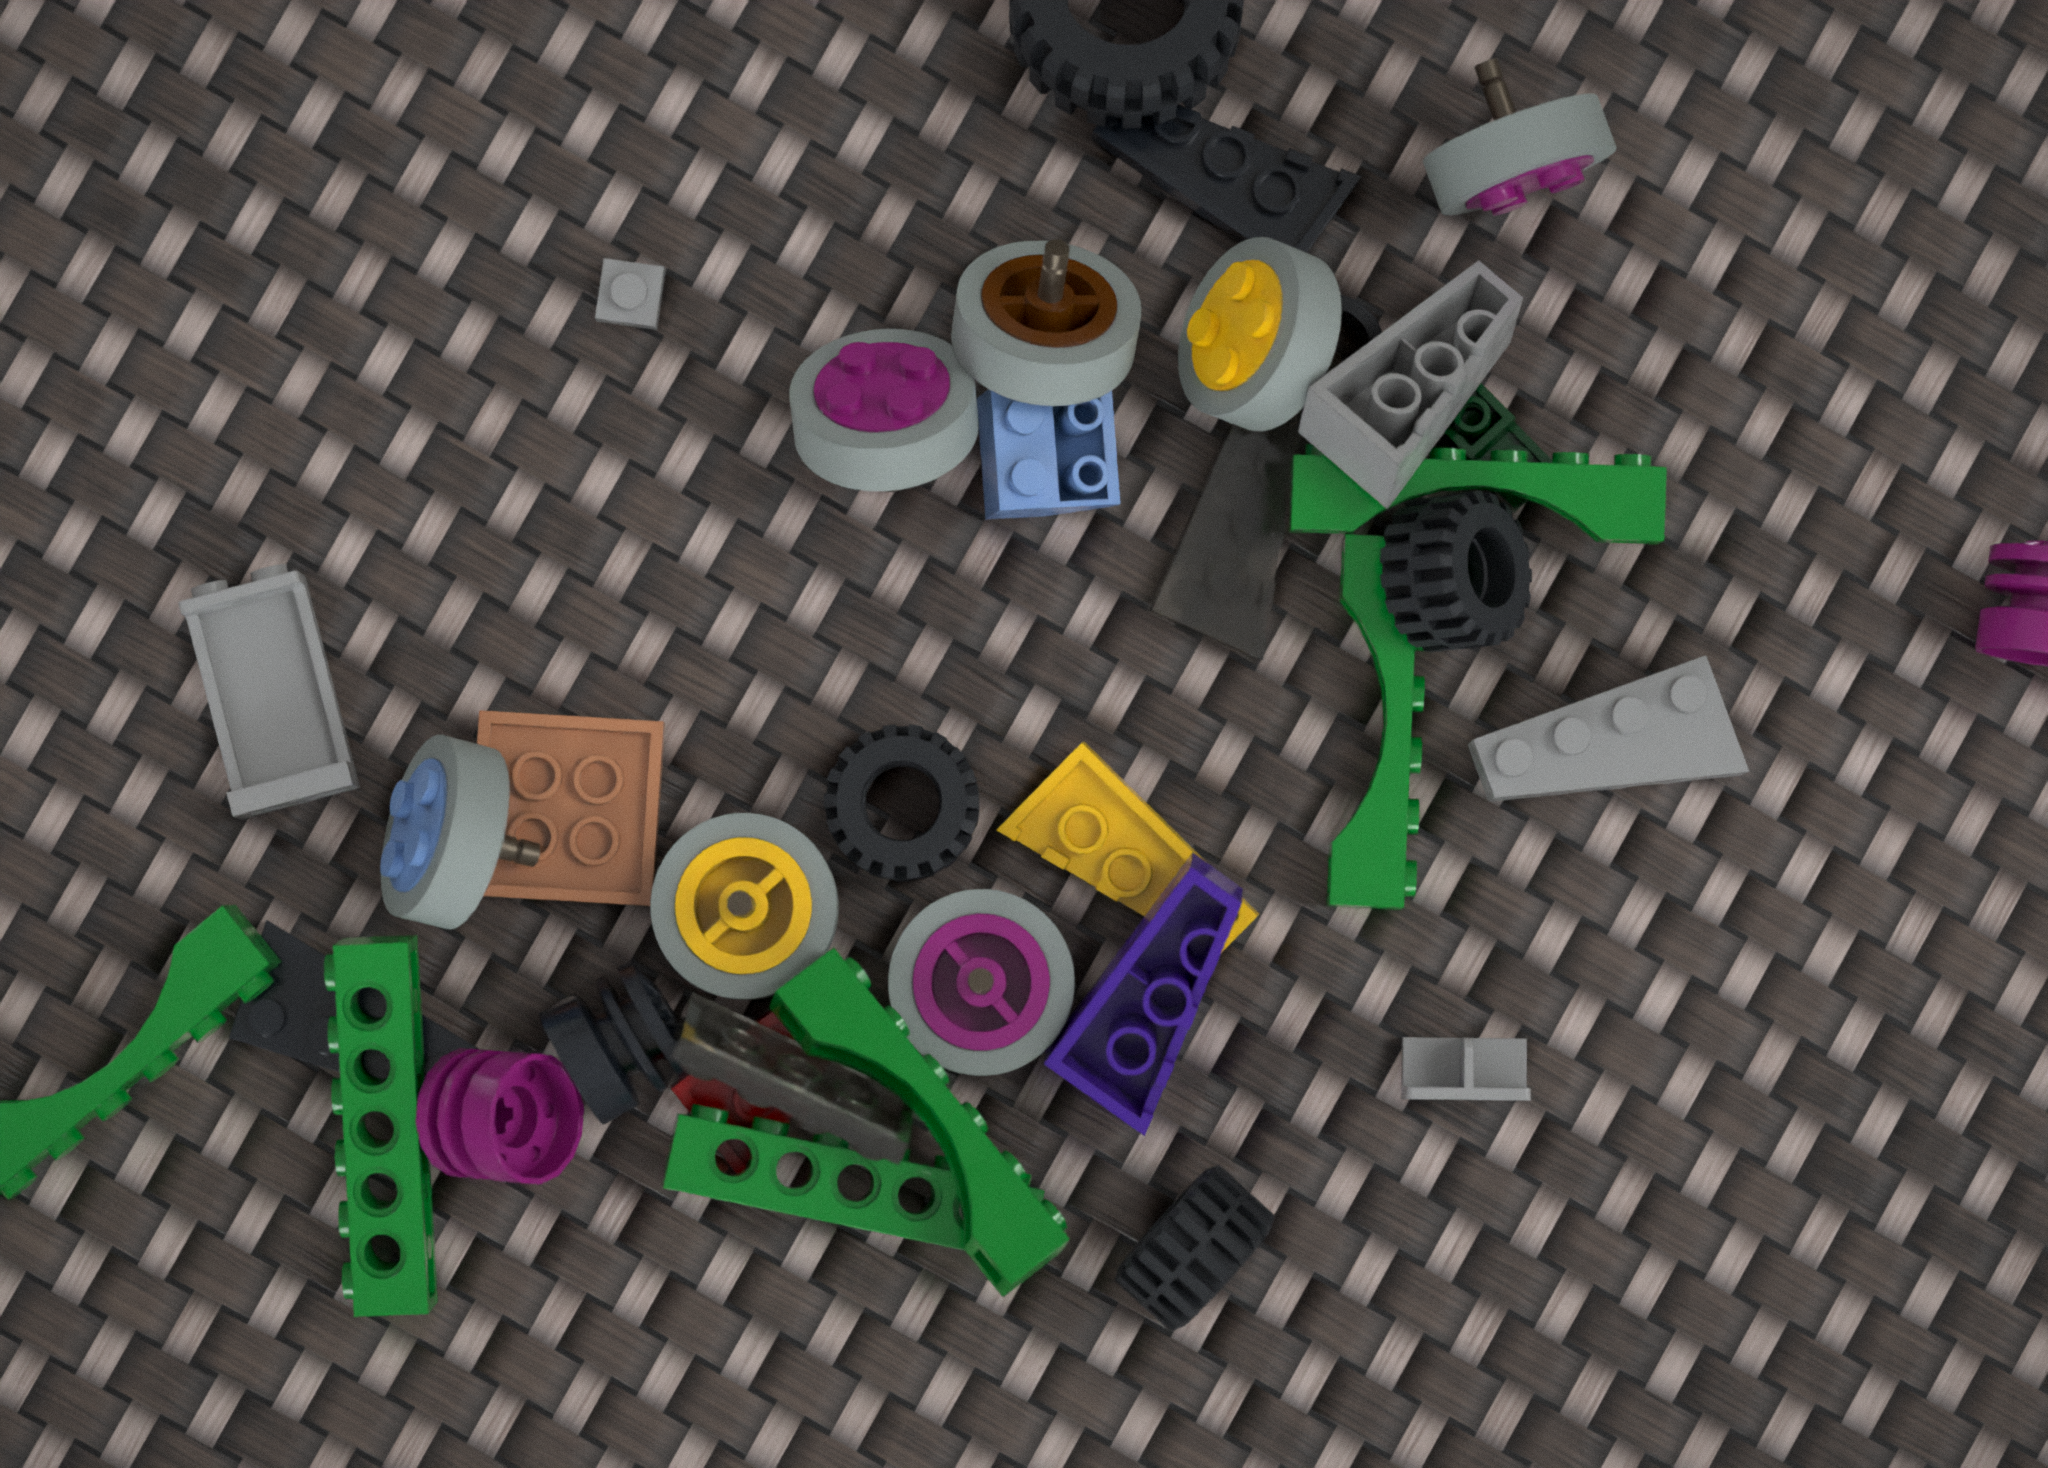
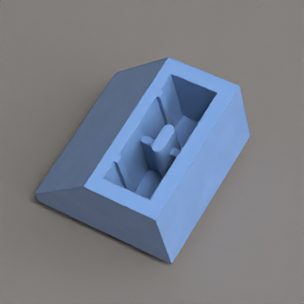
M990 389L977 398L985 519L1043 517L1120 505L1112 391L1091 401L1066 406H1042L1019 402L999 395Z

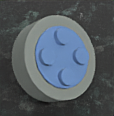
M435 735L428 739L417 751L402 780L396 784L390 800V815L380 862L382 896L387 910L393 916L444 929H455L461 926L478 906L492 878L498 859L513 860L515 863L534 867L537 864L540 856L539 843L524 839L518 840L516 837L504 835L509 808V776L504 757L497 749L445 735Z

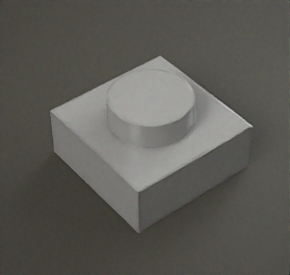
M604 258L595 314L596 321L657 330L666 273L665 267Z

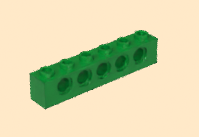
M418 935L343 938L333 945V954H327L324 962L325 986L328 992H335L337 1012V1016H330L328 1020V1044L332 1054L339 1053L340 1078H333L331 1101L334 1115H342L344 1135V1139H337L335 1144V1168L338 1177L346 1176L347 1201H340L338 1224L341 1238H349L351 1257V1262H344L342 1267L343 1296L345 1299H353L354 1317L429 1314L438 1303L430 1160L421 1148L416 1127L417 1099L425 1080ZM372 987L379 990L385 996L387 1010L383 1017L369 1016L361 1009L358 1001L361 988ZM376 1049L387 1056L391 1066L390 1074L387 1078H374L364 1070L362 1055L365 1050ZM379 1111L391 1119L394 1126V1134L391 1139L380 1140L368 1132L365 1124L368 1112ZM384 1173L390 1176L397 1186V1198L392 1201H383L376 1198L369 1188V1177L371 1174ZM376 1235H388L394 1238L401 1249L400 1260L386 1262L378 1258L372 1247L373 1237Z
M692 1104L690 1115L676 1113L661 1186L665 1189L964 1250L963 1220L959 1213L960 1199L957 1184L945 1156L936 1154L934 1164L930 1166L909 1161L911 1149L875 1142L873 1153L849 1149L851 1137L814 1129L812 1141L788 1136L790 1124L755 1116L753 1117L751 1128L727 1123L729 1111L698 1104ZM728 1139L742 1140L749 1149V1162L745 1169L737 1174H725L718 1169L715 1163V1152L718 1146ZM789 1152H801L810 1163V1173L807 1180L796 1187L782 1185L776 1175V1166L779 1159ZM859 1164L864 1166L870 1174L871 1183L869 1190L861 1198L854 1200L846 1199L838 1190V1176L845 1167ZM1026 1173L1028 1180L1024 1183L1036 1198L1042 1201L1045 1190L1031 1187L1032 1174ZM912 1177H922L927 1181L931 1189L929 1203L925 1208L917 1212L905 1211L898 1200L900 1186L904 1181Z

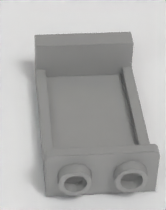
M286 564L255 570L250 573L252 582L228 588L227 580L198 585L191 589L193 598L178 602L180 613L186 617L227 773L231 789L230 792H227L233 817L241 820L360 788L306 577L297 570L288 572Z

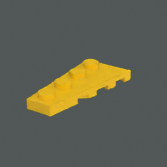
M1082 742L997 829L998 832L1008 838L1022 843L1042 855V858L1062 870L1069 871L1096 887L1095 889L1116 902L1123 903L1143 916L1148 913L1192 852L1203 859L1085 742ZM1243 897L1241 907L1222 952L1259 915Z

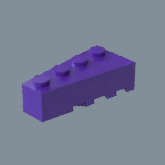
M1193 852L1065 1022L1057 1038L1047 1048L1044 1065L1143 1136L1146 1135L1163 1089L1166 1087L1175 1060L1191 1027L1203 993L1213 974L1242 904L1243 888Z

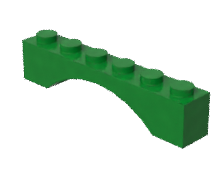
M1305 445V455H1293L1291 459L1289 532L1352 534L1374 516L1388 510L1314 445ZM1432 448L1429 452V459L1423 460L1388 509L1407 500L1443 491L1475 489L1506 493L1547 507L1573 522L1596 543L1658 545L1664 542L1667 467L1651 466V456L1640 454L1614 455V465L1589 464L1590 454L1579 452L1552 453V463L1527 462V451L1492 450L1490 461L1466 460L1465 449Z
M1345 534L1342 539L1339 602L1357 625L1373 658L1381 689L1383 728L1378 761L1368 790L1349 823L1329 844L1327 907L1400 910L1404 908V897H1415L1417 860H1406L1407 835H1418L1420 803L1417 798H1409L1410 774H1420L1422 737H1411L1412 712L1422 713L1424 707L1425 678L1424 676L1414 675L1415 651L1424 650L1422 647L1415 648L1408 642L1407 634H1400L1394 625L1395 617L1393 613H1389L1386 607V594L1384 588H1381L1380 575L1382 574L1380 552L1381 548L1385 547L1384 536Z
M236 905L221 906L174 945L168 977L155 1009L135 1039L110 1064L83 1082L50 1096L31 1100H0V1195L3 1194L7 1200H10L25 1190L38 1178L32 1170L49 1155L57 1161L72 1151L85 1139L79 1131L97 1115L104 1122L119 1112L132 1100V1097L127 1092L129 1088L144 1076L149 1082H153L179 1061V1058L174 1053L176 1049L191 1037L197 1043L209 1037L227 1021L221 1013L239 997L245 1004L250 1002L274 982L269 972L282 961Z
M832 948L776 990L769 1008L808 1056L837 1062L871 1077L900 1097L925 1123L944 1152L957 1184L963 1214L964 1250L999 1294L1005 1297L1061 1253L1070 1240L1064 1232L1067 1229V1224L1061 1213L1047 1199L1039 1201L1024 1182L1028 1180V1177L1019 1161L1007 1150L1000 1153L985 1135L988 1132V1126L976 1108L968 1102H964L961 1105L946 1085L949 1083V1079L938 1061L928 1053L921 1056L907 1037L910 1035V1031L900 1014L889 1005L883 1008L868 989L871 987V982L862 967L850 957L844 960L836 949Z

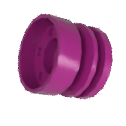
M2029 540L2025 543H1998L1990 545L1989 564L2015 573L1986 575L1985 588L2003 596L2011 597L2010 606H1994L1981 609L1975 650L1981 654L2003 660L2048 667V541Z
M459 1048L442 1056L429 1070L417 1099L416 1127L421 1148L431 1164L448 1176L525 1184H543L559 1176L570 1163L582 1137L584 1105L581 1093L563 1063L553 1055Z

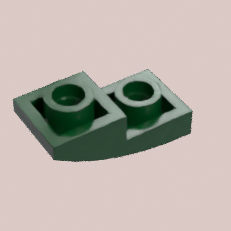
M1480 383L1443 433L1444 438L1453 448L1466 450V460L1490 461L1492 450H1518L1528 452L1527 462L1552 463V459L1516 424V417L1482 383ZM1494 492L1514 513L1528 501L1511 494Z

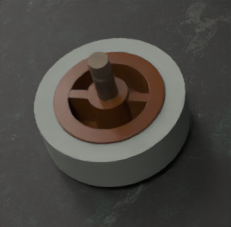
M1057 239L1010 243L982 254L969 264L963 272L957 286L951 332L952 347L959 363L967 373L977 382L999 395L1019 402L1042 406L1080 404L1109 393L1128 375L1135 356L1141 320V301L1130 279L1117 266L1094 252Z

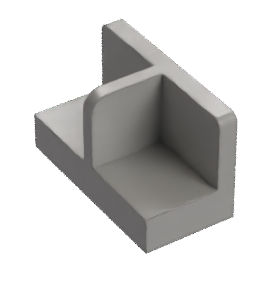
M1402 1037L1401 1099L1531 1101V1088H1527V1039Z

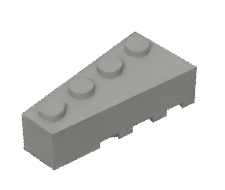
M1478 260L1308 388L1298 432L1388 509L1511 343L1523 297Z
M1706 655L1481 736L1467 744L1488 802L1652 784L1687 782L1691 780L1736 777L1749 772Z

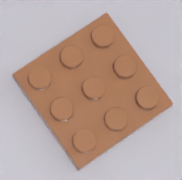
M479 710L477 744L497 749L504 757L508 769L509 808L504 835L540 844V856L534 867L518 864L513 860L498 859L483 897L651 907V893L656 873L665 722Z

